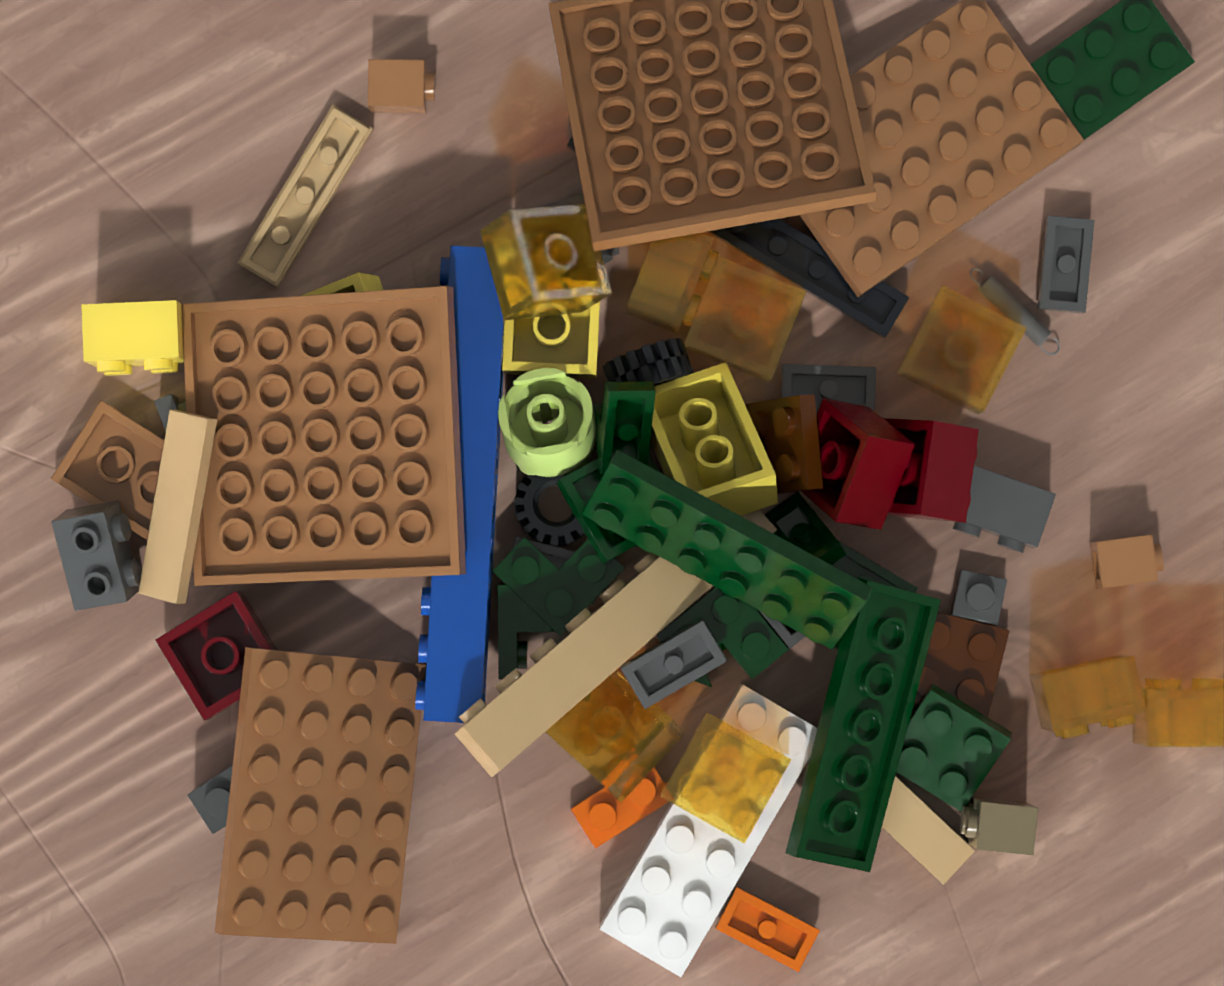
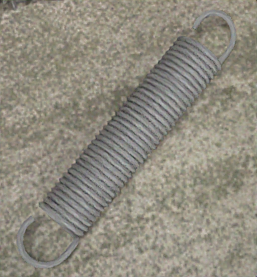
M977 268L970 270L972 280L979 286L977 290L987 300L991 301L1002 314L1006 315L1007 319L1011 320L1019 330L1023 331L1024 335L1028 336L1036 346L1039 345L1046 354L1055 355L1059 352L1060 344L1054 337L1053 339L1058 345L1056 352L1049 353L1041 347L1051 335V331L1040 320L1036 319L1035 315L1031 314L1028 309L1024 308L1023 304L1019 303L1003 285L999 284L992 276L988 277L980 285L972 277V271L978 270L983 276L985 274Z

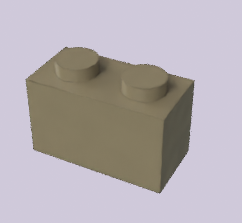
M972 797L970 807L963 806L960 834H965V837H967L966 843L977 850L1034 855L1038 807L1027 802Z

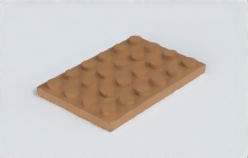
M961 0L850 75L876 189V201L802 214L800 217L856 296L860 297L1075 149L1084 139L985 0Z
M245 647L215 933L233 936L396 944L421 710L415 709L417 681L420 682V680L424 681L426 664Z

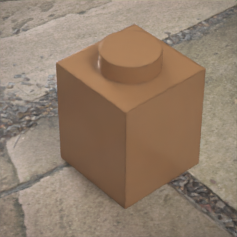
M368 59V108L371 113H426V101H435V73H427L425 60Z
M1152 535L1090 543L1096 589L1158 581L1157 571H1163L1164 569L1160 543L1153 544Z

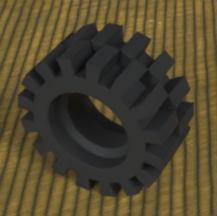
M681 338L661 340L652 345L642 346L637 350L633 349L626 352L625 355L613 358L614 360L608 361L602 366L607 382L652 381L654 386L694 373Z
M575 470L554 477L525 474L526 476L519 483L514 499L515 514L525 532L535 540L547 545L561 546L577 541L585 535L574 513L564 521L552 522L544 518L538 508V500L541 493L546 488L557 485L556 482Z

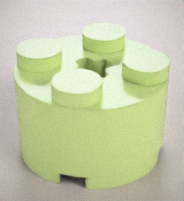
M540 368L520 375L513 381L514 385L508 390L506 395L504 396L503 394L499 402L498 419L505 447L511 459L519 466L523 473L543 477L564 475L587 464L596 443V422L591 397L586 387L580 381L577 382L575 379L567 376L566 372L555 368ZM553 421L550 424H544V422Z

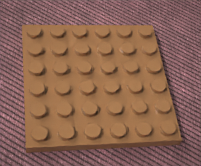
M564 0L548 3L594 252L876 201V189L833 0Z
M438 286L182 304L186 412L217 419L193 558L194 586L466 574L453 287Z

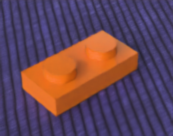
M648 758L579 802L570 810L596 849L665 805L674 797Z
M738 886L735 887L715 925L716 930L797 972L802 967L820 932L815 926Z

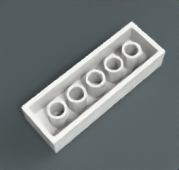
M740 684L602 919L600 930L672 973L682 977L809 760L818 728L747 686Z

